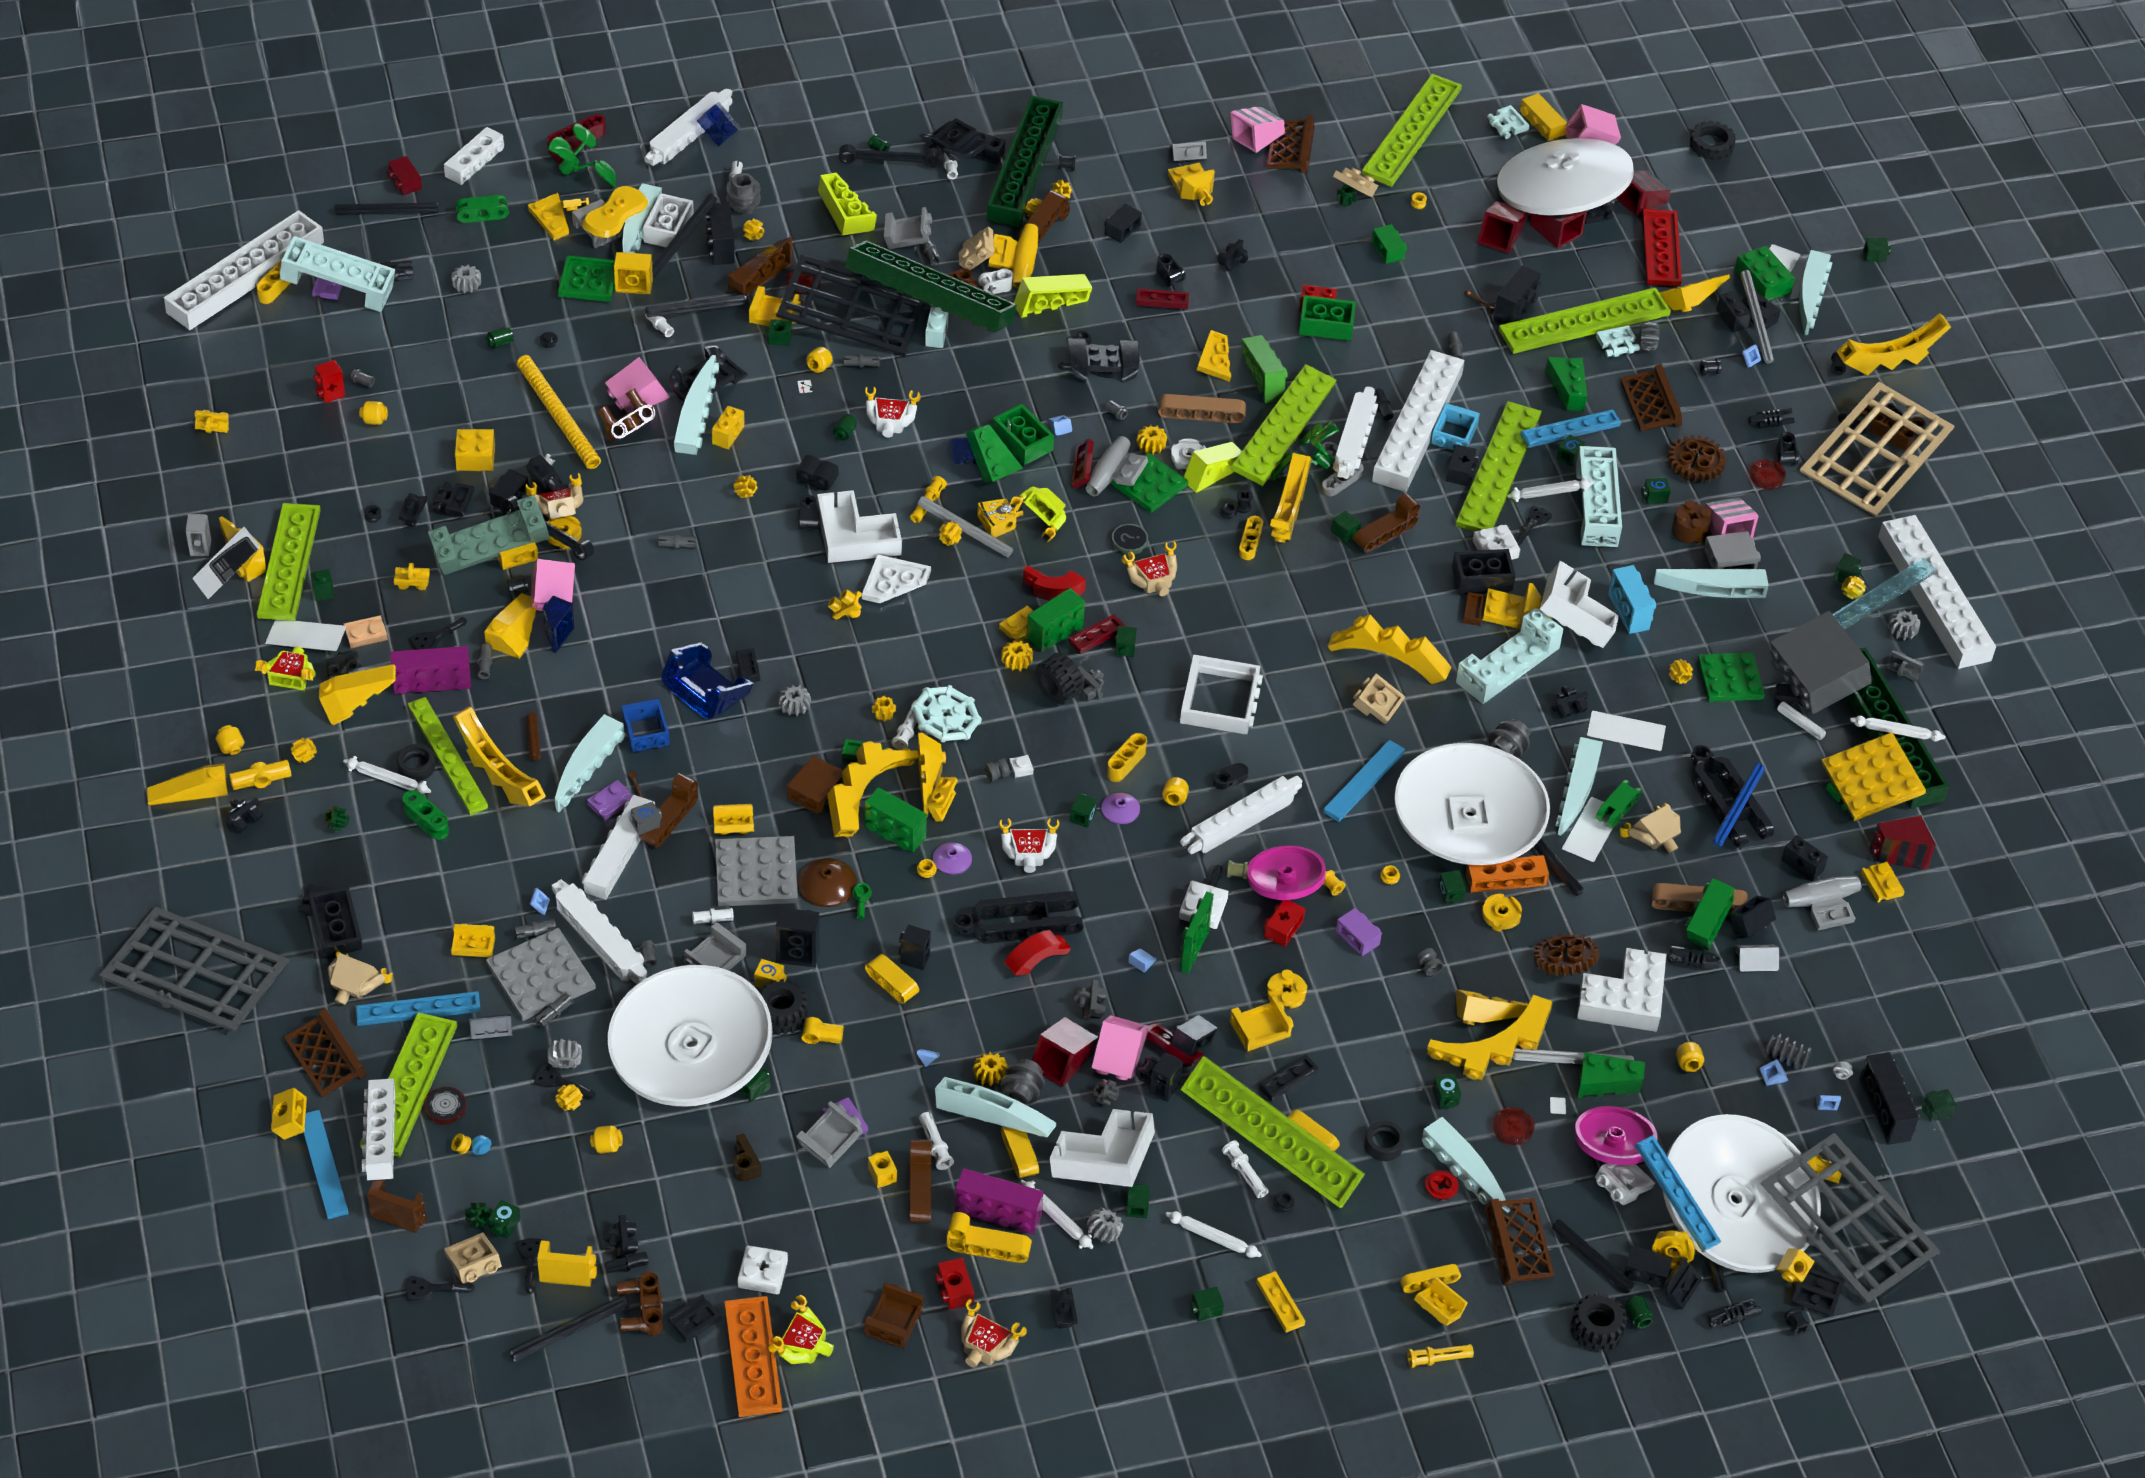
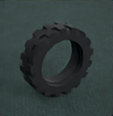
M1704 121L1701 124L1695 125V128L1692 129L1690 147L1693 148L1694 153H1698V156H1703L1705 159H1724L1725 156L1728 157L1733 152L1736 140L1735 133L1726 124L1722 125L1721 122ZM1714 135L1724 140L1725 144L1718 146L1704 143L1700 137Z

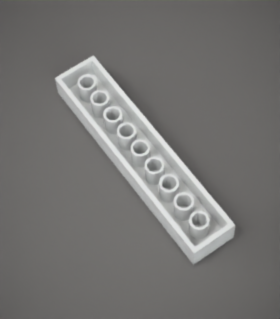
M298 210L165 296L166 313L188 330L193 329L257 287L258 282L283 259L293 236L320 245L323 244L322 227Z
M1433 350L1430 351L1377 460L1372 482L1407 492L1430 444L1433 430L1446 403L1449 404L1462 376L1463 359Z
M1916 515L1882 522L1878 536L1957 668L1960 669L1992 661L1996 645Z

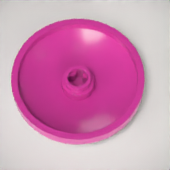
M1278 846L1267 849L1257 854L1250 861L1247 869V879L1250 887L1264 897L1277 900L1298 899L1310 895L1322 886L1326 878V866L1322 857L1310 849L1299 846Z
M1601 1106L1587 1110L1577 1119L1574 1131L1575 1140L1585 1153L1599 1161L1615 1165H1632L1643 1162V1158L1635 1148L1636 1143L1652 1135L1658 1141L1657 1131L1648 1119L1635 1111L1616 1106Z

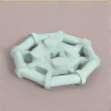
M952 685L938 688L926 687L922 690V694L916 702L911 705V710L914 712L919 725L918 729L938 738L942 743L952 740H969L972 732L982 721L975 707L974 698L952 688ZM951 696L960 700L962 703L960 704L959 702L953 700ZM926 700L930 703L928 707L923 705ZM967 708L971 716L966 715L965 711ZM923 714H926L929 720H925ZM964 723L969 724L965 729L962 727ZM949 730H954L953 732H956V733H948V732H949Z

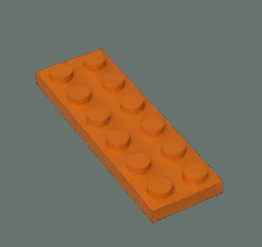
M767 1296L724 1301L738 1416L744 1417L782 1412L775 1353L770 1352L768 1349L774 1343L771 1342L773 1335Z

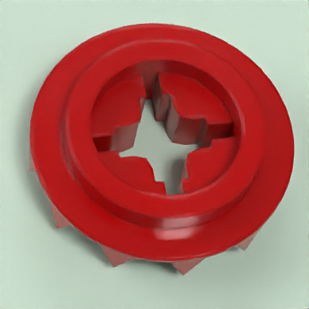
M1446 1171L1432 1172L1428 1175L1425 1182L1428 1195L1431 1194L1434 1199L1440 1198L1443 1201L1447 1198L1452 1199L1457 1194L1459 1187L1455 1176ZM1445 1182V1188L1438 1190V1186Z

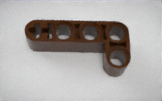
M1051 190L1026 224H1034L1038 227V244L1057 218L1064 221L1068 217L1070 206L1067 197ZM1023 228L1021 229V231L1019 232V234H1018V236H1017V239H1016L1017 242H1018V240H1019V238H1020V236H1021V233H1022V231H1023Z
M1868 405L1860 414L1866 417L1873 407ZM1879 412L1871 421L1872 427L1869 432L1882 438L1896 421ZM1913 417L1910 420L1925 430L1926 422L1923 418ZM1902 425L1888 442L1900 449L1907 450L1919 435Z
M1408 493L1402 494L1396 502L1394 511L1358 530L1353 536V541L1366 553L1376 549L1417 524L1420 504Z
M678 773L672 782V794L659 808L662 813L660 828L640 834L639 839L659 848L696 804L698 799V782Z
M910 1140V1223H931V1140Z

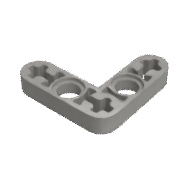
M1325 442L1322 446L1334 459L1332 463L1334 465L1338 445L1333 442ZM1360 463L1359 469H1355L1353 476L1350 475L1346 481L1339 480V477H1337L1338 472H1335L1323 481L1322 493L1331 497L1344 490L1362 477L1363 465Z

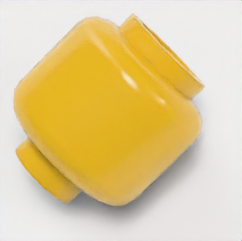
M825 347L815 348L806 358L808 367L816 373L826 370L833 361L830 351Z
M367 401L363 407H360L359 416L367 425H381L387 420L388 410L380 401Z
M231 725L220 728L215 739L222 753L238 754L245 743L239 729Z
M1179 777L1170 778L1166 781L1162 792L1164 801L1172 806L1182 805L1187 799L1189 786L1185 780Z
M1686 1042L1677 1048L1676 1058L1682 1070L1694 1072L1703 1066L1704 1056L1698 1044Z
M602 1126L594 1130V1134L590 1136V1143L600 1154L617 1152L619 1146H622L623 1137L621 1131L615 1126Z

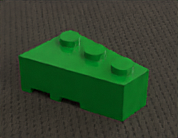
M1548 357L1545 374L1550 377L1552 386L1557 389L1558 396L1567 411H1584L1587 390L1583 358Z
M989 424L979 425L965 431L984 483L994 482L1023 469Z
M1584 1052L1577 1099L1588 1095L1601 1097L1603 1094L1614 1093L1615 1095L1640 1093L1644 1079L1645 1062Z

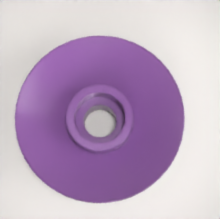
M1114 793L1103 800L1101 811L1103 816L1112 823L1128 824L1138 817L1140 805L1129 794Z
M945 843L934 851L933 862L940 872L948 875H957L965 872L970 867L972 855L969 849L962 844Z

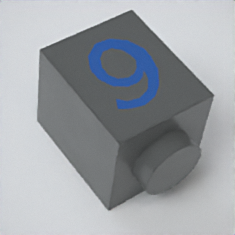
M653 801L631 809L630 822L638 835L660 828L662 813L659 808H656Z

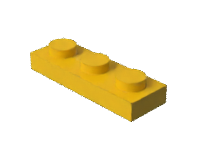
M1274 1271L1257 1278L1256 1283L1285 1333L1304 1326L1305 1320L1277 1272Z

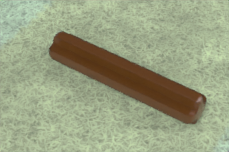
M530 712L526 716L529 756L531 760L538 761L541 758L538 715Z

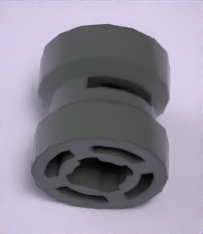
M1004 758L998 759L995 763L989 762L984 765L986 776L990 782L996 781L999 777L1005 778L1010 775L1008 763Z
M1432 948L1423 950L1417 956V961L1421 966H1424L1423 970L1427 976L1436 975L1444 966L1441 960L1436 958L1437 954Z

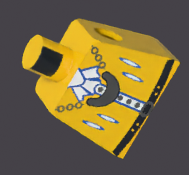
M1007 499L978 503L977 516L986 532L996 538L1016 528V518L1023 516V509L1020 506L1018 511H1013L1015 507L1009 506Z

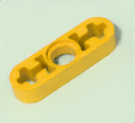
M1251 516L1247 519L1239 547V556L1244 560H1251L1255 557L1263 529V519L1259 516ZM1254 536L1256 539L1249 540L1246 537ZM1247 546L1250 547L1249 552H1246Z
M1450 1264L1407 1274L1400 1279V1284L1405 1293L1425 1290L1436 1277L1447 1285L1458 1281L1461 1278V1274L1456 1264Z

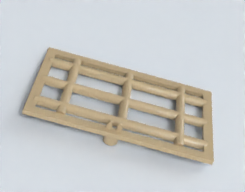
M1878 382L1800 468V472L1876 517L1955 426L1883 383ZM1879 392L1884 393L1885 396L1879 402L1873 400ZM1891 398L1908 407L1902 416L1885 407ZM1868 405L1873 407L1854 430L1849 428L1851 423ZM1881 412L1895 420L1896 423L1876 444L1860 433ZM1914 412L1931 421L1925 430L1908 420ZM1903 425L1919 436L1899 458L1883 447ZM1937 426L1942 427L1943 429L1937 436L1931 434ZM1842 433L1848 435L1829 458L1824 456L1825 452ZM1925 439L1931 442L1918 457L1912 455ZM1854 440H1857L1872 450L1851 472L1835 461ZM1879 453L1894 462V465L1874 486L1858 475ZM1820 461L1823 465L1817 472L1812 470L1811 468L1816 462ZM1907 461L1909 468L1886 493L1881 490ZM1829 468H1832L1847 478L1840 485H1837L1824 477L1823 474ZM1852 482L1870 491L1863 500L1846 490ZM1877 495L1881 499L1875 506H1872L1869 503Z

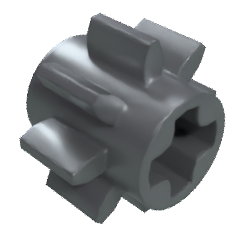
M1102 1079V1082H1098L1094 1087V1095L1098 1097L1096 1102L1103 1105H1110L1111 1102H1115L1119 1096V1089L1115 1088L1116 1082Z

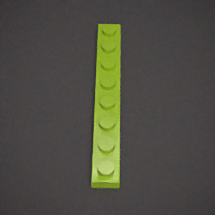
M426 697L408 703L409 711L468 813L472 815L488 809V803Z

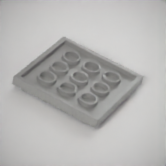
M794 836L715 839L718 906L798 903Z
M559 928L486 959L487 966L522 1021L540 1014L547 1008L548 1004L554 1003L565 993L569 994L568 998L571 996L574 999L596 989L593 979Z

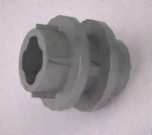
M740 173L731 178L726 186V200L729 202L730 207L738 212V214H747L756 209L761 201L760 184L749 173Z
M1519 720L1502 721L1489 735V746L1520 758L1522 753L1529 748L1530 730Z
M1021 1059L1017 1063L1010 1064L1000 1082L1002 1094L1025 1105L1036 1102L1040 1096V1090L1044 1087L1045 1080L1042 1076L1044 1071H1042L1037 1063L1028 1059Z

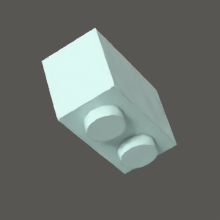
M931 307L926 327V346L943 348L948 328V313L942 311L939 307Z

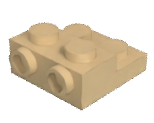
M1345 167L1342 173L1336 171L1333 175L1338 180L1370 197L1374 195L1378 187L1377 184L1373 183L1375 179L1368 175L1365 177L1361 176V172L1353 167L1351 170Z
M988 226L963 243V249L959 252V264L963 268L971 270L994 254L993 229Z
M1375 674L1371 679L1368 677L1361 686L1364 689L1362 691L1359 689L1353 696L1355 701L1352 705L1366 716L1371 713L1382 723L1386 724L1405 699V696L1378 674Z
M483 1232L444 1248L445 1255L453 1265L454 1272L462 1284L474 1282L479 1276L486 1273L493 1274L498 1268L502 1267L498 1252Z

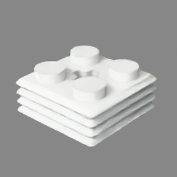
M1507 525L1474 532L1472 541L1477 550L1509 549L1511 560L1519 558L1520 548Z
M1190 881L1179 911V918L1190 921L1192 913L1197 912L1196 907L1199 899H1203L1207 891L1214 894L1210 928L1217 929L1228 899V891L1196 881Z
M747 1245L738 1275V1288L779 1294L788 1262V1253Z

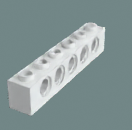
M394 1079L368 1080V1089H364L365 1101H368V1103H364V1115L367 1116L363 1117L364 1129L367 1130L363 1131V1143H366V1145H362L363 1158L366 1157V1159H362V1172H366L367 1180L393 1179Z

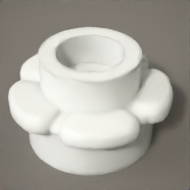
M1838 1062L1833 1068L1834 1074L1839 1079L1845 1080L1853 1075L1852 1065L1847 1062Z

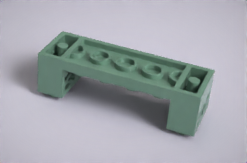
M535 494L517 500L520 509L518 511L449 534L446 526L428 531L443 575L500 556L499 552L550 539Z

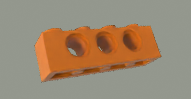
M1533 855L1529 857H1516L1512 860L1492 865L1467 864L1465 876L1470 893L1546 886L1549 872L1544 855Z

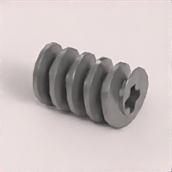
M1773 1034L1765 1050V1055H1769L1772 1052L1773 1059L1780 1055V1062H1784L1787 1059L1788 1066L1795 1062L1794 1068L1797 1070L1802 1066L1803 1070L1810 1057L1811 1048L1809 1047L1806 1051H1803L1804 1044L1796 1048L1797 1041L1794 1040L1789 1044V1037L1782 1041V1034H1779L1776 1038Z

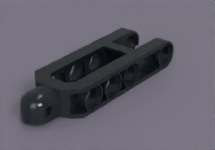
M1697 745L1693 748L1691 760L1696 767L1692 782L1721 825L1731 807L1727 806L1722 798L1723 795L1719 794L1713 785V780H1710L1708 776H1719L1734 800L1742 789L1744 781L1728 758L1714 756L1707 746ZM1751 794L1728 834V837L1737 848L1749 843L1741 827V821L1748 819L1761 839L1770 838L1774 835L1771 821L1753 794Z
M1073 891L980 900L972 911L958 913L953 918V928L959 935L974 934L976 939L985 944L1026 940L1037 933L1050 930L1054 935H1073L1080 933L1084 929L1082 917L1078 916L1049 917V913L1070 911L1078 907L1077 893ZM1035 914H1038L1039 919L1032 921L1022 920V922L1014 923L1002 922V924L995 925L982 923L984 920Z

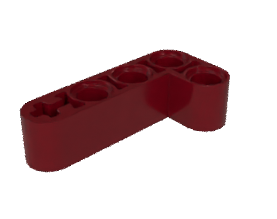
M594 114L548 135L547 147L556 137H561L567 141L571 150L579 147L582 141L573 133V126L575 124H581L592 132L595 139L605 135V117L601 114ZM548 150L549 155L558 164L564 161L558 154Z

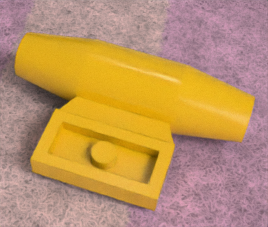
M1026 224L1018 242L1009 236L994 234V254L989 258L988 267L998 269L1013 267V287L1019 289L1022 278L1031 277L1038 249V227L1034 224Z

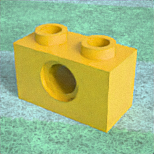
M727 406L712 428L713 445L729 450L744 428V411Z
M295 1088L274 1095L271 1130L285 1140L305 1131L307 1097Z

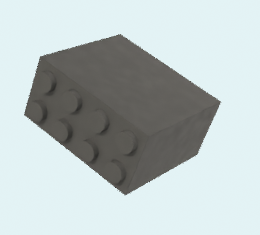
M1830 611L1771 641L1770 654L1773 657L1771 663L1774 669L1781 672L1783 681L1786 684H1790L1793 694L1801 698L1803 707L1809 709L1812 715L1871 684L1868 659Z

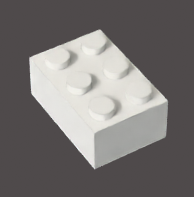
M660 193L643 226L644 242L667 247L693 215V201Z

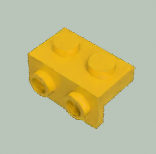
M940 777L929 799L927 807L936 822L943 821L956 795L954 791L958 781L956 777Z
M752 804L713 806L714 833L726 835L733 832L741 834L754 832Z
M454 924L452 955L493 956L495 943L494 926Z
M1438 1277L1434 1278L1430 1286L1419 1292L1414 1299L1423 1309L1427 1310L1445 1326L1458 1320L1468 1304L1467 1301Z

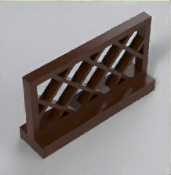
M1307 115L1306 120H1284V126H1286L1284 128L1285 133L1282 135L1284 138L1280 141L1276 139L1270 143L1267 168H1301V173H1308L1315 131L1314 115ZM1296 126H1303L1302 128H1300V129H1298V130H1297L1296 128H1294V127H1296ZM1289 130L1293 132L1290 135L1286 134V132H1288ZM1299 136L1300 139H1298L1297 141L1293 139L1294 137ZM1288 141H1289L1290 143H1292V144L1288 145L1287 147L1284 145V143H1286V142H1288ZM1278 147L1282 148V150L1278 152L1274 150ZM1294 147H1297V148H1298L1297 151L1293 152V151L1291 150V149H1293ZM1286 152H1287L1288 154H1290L1289 156H1287V157H1285V158H1284L1283 156H1281V155H1283V154L1286 153ZM1276 158L1280 159L1279 162H1272ZM1293 158L1298 160L1297 162H1289Z
M1662 364L1655 365V370L1621 378L1622 386L1640 431L1674 424L1675 427L1682 426V413ZM1648 377H1653L1654 379L1651 383L1644 381ZM1633 381L1637 383L1634 387L1627 385V382ZM1640 385L1648 387L1646 391L1638 389ZM1650 390H1657V395L1650 394ZM1634 393L1642 395L1639 400L1632 397ZM1645 397L1653 399L1650 404L1643 400ZM1656 401L1664 404L1662 408L1654 406ZM1639 405L1647 408L1644 412L1637 410ZM1650 410L1658 412L1656 416H1652L1648 413ZM1661 414L1669 416V419L1663 420L1659 417ZM1644 418L1652 420L1648 424H1643L1642 421Z
M326 1008L318 1012L320 1016L284 1036L321 1097L326 1096L356 1077H359L361 1080L367 1076L363 1065ZM318 1024L321 1025L322 1028L319 1034L310 1033L313 1027ZM297 1036L304 1037L302 1044H293L291 1040ZM309 1037L317 1038L315 1046L306 1045ZM322 1039L331 1040L329 1048L320 1047ZM304 1050L313 1051L311 1059L302 1058ZM318 1052L327 1053L324 1061L315 1060ZM331 1054L340 1055L338 1063L329 1062ZM313 1064L322 1065L320 1073L311 1072ZM327 1066L336 1067L334 1075L325 1074ZM341 1068L349 1069L351 1072L344 1077L338 1076ZM322 1079L332 1080L331 1084L326 1088L322 1089L320 1086Z
M1499 1198L1491 1199L1484 1206L1503 1285L1553 1278L1555 1275L1535 1198L1499 1201ZM1522 1205H1530L1531 1214L1529 1216L1520 1210ZM1507 1206L1514 1211L1510 1218L1503 1213L1502 1207ZM1516 1213L1526 1220L1522 1227L1512 1220ZM1528 1222L1536 1228L1535 1235L1524 1229ZM1509 1224L1519 1231L1516 1237L1508 1233L1507 1227ZM1521 1233L1531 1240L1528 1246L1517 1240ZM1533 1242L1541 1247L1542 1252L1540 1255L1530 1249ZM1514 1244L1524 1250L1520 1257L1513 1253L1512 1247ZM1526 1253L1536 1259L1533 1266L1523 1260ZM1538 1262L1546 1267L1547 1273H1541L1535 1269ZM1519 1263L1529 1270L1527 1275L1519 1276L1517 1270Z

